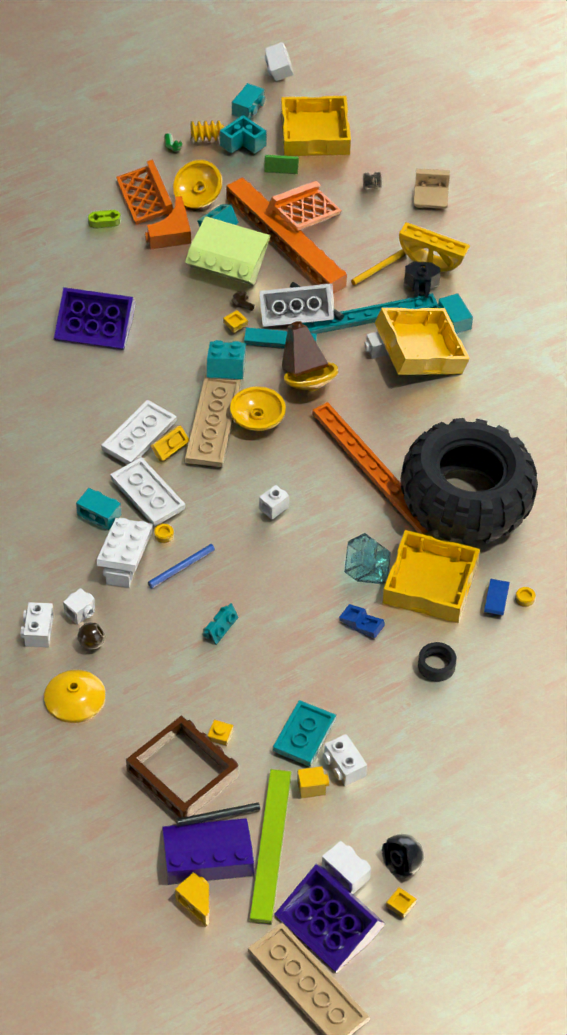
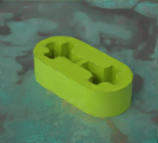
M117 210L95 211L88 215V223L92 228L115 227L121 223V215Z

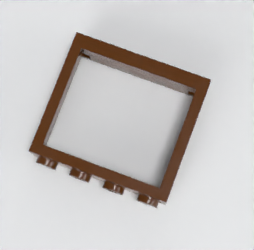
M182 715L126 759L127 771L178 818L192 816L239 777L238 763L233 758L225 755L220 746H215L204 732L201 733L197 730L191 720H186ZM180 732L189 737L224 769L222 773L186 802L182 801L142 764Z

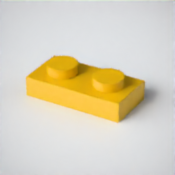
M179 425L150 445L159 461H163L187 444L189 438L182 426Z

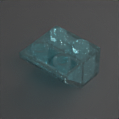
M363 533L348 541L344 572L357 582L386 584L389 575L391 552L369 535Z

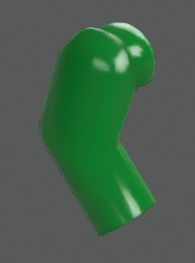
M170 133L164 135L166 148L175 152L181 150V141L179 143L178 140L173 142L172 134Z

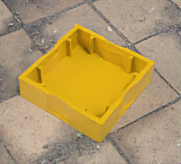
M347 96L281 97L284 156L350 155L351 135L348 122Z
M381 308L375 321V326L398 375L463 373L470 358L461 340L456 335L454 326L445 308Z
M405 530L397 551V559L391 567L384 586L382 603L459 623L478 565L480 549L455 542L441 541L431 536Z

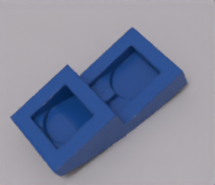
M490 579L484 612L504 615L510 582Z
M351 604L339 616V620L344 624L372 638H376L385 626L384 619L367 615L366 609Z

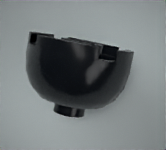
M398 834L388 838L387 842L382 845L384 863L386 866L390 865L395 870L391 873L397 878L405 879L421 868L424 861L422 846L414 837L407 834Z

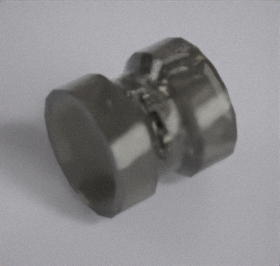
M375 172L374 174L363 173L364 190H369L370 188L381 189L382 179L380 172Z

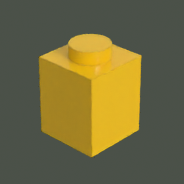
M322 766L299 769L297 771V783L301 799L326 795L329 778L328 774H324Z

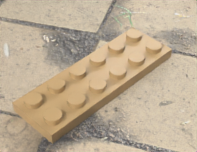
M205 375L185 463L223 467L233 423L230 404L233 397L240 392V379L208 378Z
M283 923L248 948L249 954L323 1035H352L369 1021V1016Z

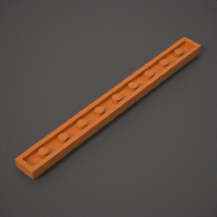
M328 402L313 409V416L413 528L420 534L429 532L420 525L417 517H413L407 507L401 490V482Z

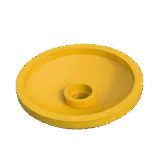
M195 160L187 163L178 171L173 182L175 197L182 196L184 206L191 209H200L210 205L218 197L222 188L220 171L214 164L206 160Z
M328 362L329 367L297 377L287 372L284 375V380L286 384L293 388L317 391L336 377L338 366Z
M256 386L243 389L233 397L230 404V413L234 421L241 427L254 431L268 430L277 426L283 420L286 412L285 402L280 394L266 387Z
M69 670L56 675L48 683L44 692V702L49 713L56 719L67 723L84 722L93 718L102 709L105 703V689L100 679L94 674L83 670Z

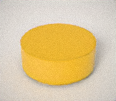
M168 524L158 525L154 530L155 539L161 543L170 542L174 537L172 526Z
M521 587L516 592L515 600L519 605L528 607L535 602L536 594L529 587Z

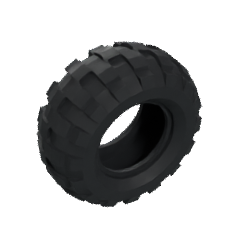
M456 418L449 424L440 422L433 425L432 428L427 432L424 431L413 442L404 458L400 478L401 490L407 507L413 517H417L422 527L427 531L433 529L438 531V535L442 539L451 541V538L462 540V544L474 545V542L482 539L485 543L496 541L502 535L507 536L523 522V519L530 514L534 505L538 487L537 470L531 454L525 448V444L518 437L511 438L508 429L500 425L497 427L487 425L488 421L476 419L475 422H467L465 418ZM455 470L475 471L486 476L495 486L485 491H467L452 485L443 475Z

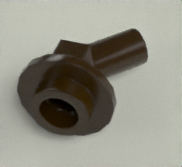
M241 290L233 295L231 301L235 305L240 304V306L250 311L255 307L254 304L246 301L249 299L247 292H242Z

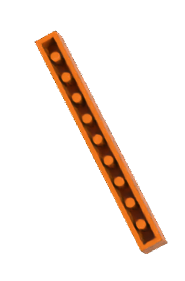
M242 177L226 185V198L264 234L270 235V240L318 285L332 284L333 294L347 287L346 272L338 267L334 260L330 259L323 250H320L312 240H309L301 230L295 231L276 212L270 214L266 210L270 201L265 199L261 192L257 191L250 182H247Z

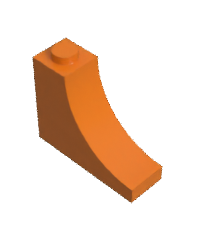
M182 196L175 197V207L168 217L160 222L147 225L145 240L146 243H149L150 249L191 244V229Z

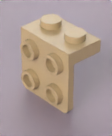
M416 169L414 206L446 209L448 207L450 171Z

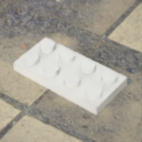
M147 400L101 445L102 450L128 465L141 458L151 448L150 445L156 442L177 421V416Z
M142 457L110 474L111 480L154 527L185 510V503Z
M115 518L97 558V566L135 572L153 531V524L146 523L145 521Z

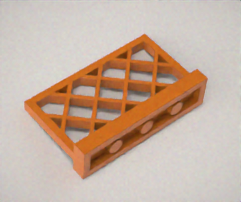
M153 159L147 161L148 166L116 177L136 225L166 214L169 216L174 209ZM147 173L145 178L139 177V175ZM124 180H131L129 184L122 183ZM135 181L141 182L139 187L133 186ZM145 184L152 185L149 190L143 188ZM129 190L136 191L134 195L127 194ZM140 192L146 194V195L144 196V198L137 197V196L139 195ZM150 195L157 196L154 201L148 200ZM134 201L141 202L138 207L132 205ZM145 203L151 205L149 209H145L142 207ZM155 206L162 208V210L153 211ZM139 212L146 213L142 217H136Z
M317 181L273 196L266 209L270 214L276 212L295 231L340 215L342 211L319 190L321 185Z

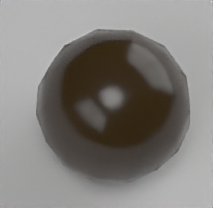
M89 622L79 628L77 640L83 648L94 650L104 643L105 634L97 623Z

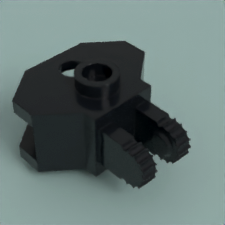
M412 262L406 265L404 284L413 289L414 297H418L419 292H424L425 298H429L430 290L439 286L440 267L432 262Z

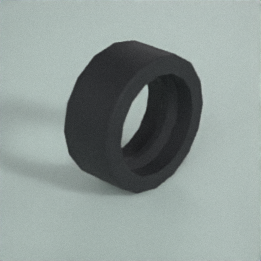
M433 642L425 645L419 652V672L430 681L440 682L447 680L455 672L456 653L445 643ZM432 655H441L449 661V665L445 668L436 669L428 666L425 660Z

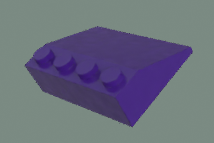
M63 287L54 339L124 349L133 322L136 302L130 296Z
M247 818L202 822L177 827V825L162 826L168 885L181 884L193 872L198 877L205 878L206 881L254 876V858Z
M318 864L314 865L274 914L335 972H338L366 947L386 924L329 871Z

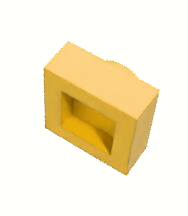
M236 310L225 316L223 323L235 333L246 327L248 320Z
M214 720L207 736L211 742L227 746L234 730V725Z
M398 887L386 902V907L404 918L416 904L417 899Z

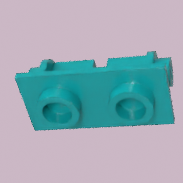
M230 603L228 606L221 607L220 611L213 618L215 622L211 621L203 629V636L207 639L211 637L216 645L239 618L233 604Z

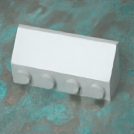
M332 284L259 291L263 327L292 324L296 321L304 323L334 319Z

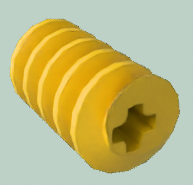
M211 120L210 125H208L207 121H204L202 126L201 122L198 121L195 126L194 122L191 121V140L193 137L195 142H197L200 137L201 141L204 142L205 137H207L208 141L211 142L212 137H214V140L217 141L218 137H220V130L224 128V123L222 125L220 120H218L215 125L214 121Z

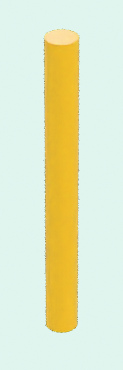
M401 249L351 279V283L354 286L405 256L406 253Z

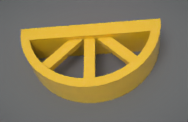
M405 222L399 232L401 247L414 262H432L440 267V272L451 271L457 268L470 248L468 244ZM434 251H436L440 256L434 255Z

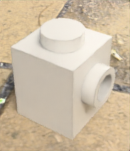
M277 485L259 497V509L272 520L289 508L288 493Z
M80 588L63 601L64 613L78 625L84 619L91 617L95 612V599L90 593H86Z

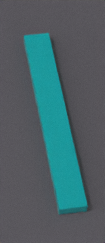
M429 294V298H425V295L342 311L340 313L344 315V318L341 321L334 317L333 320L304 322L302 324L307 326L310 333L320 334L375 323L381 308H437L438 303L434 294Z

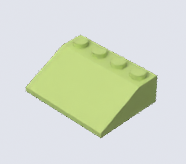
M205 216L190 245L185 263L190 267L255 285L270 235Z

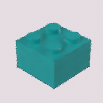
M220 340L210 341L207 355V377L243 379L246 343L239 341L232 343Z

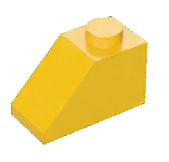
M193 872L175 888V899L203 925L207 926L209 925V884L205 878L198 877Z

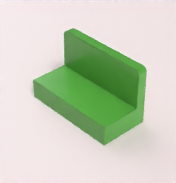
M265 155L264 172L298 174V157Z

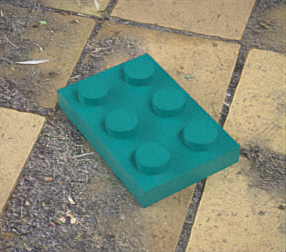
M299 700L276 740L273 752L311 767L336 720V714Z

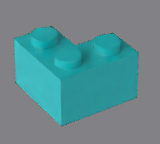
M242 115L220 130V146L231 154L242 146L253 153H257L267 146V131Z

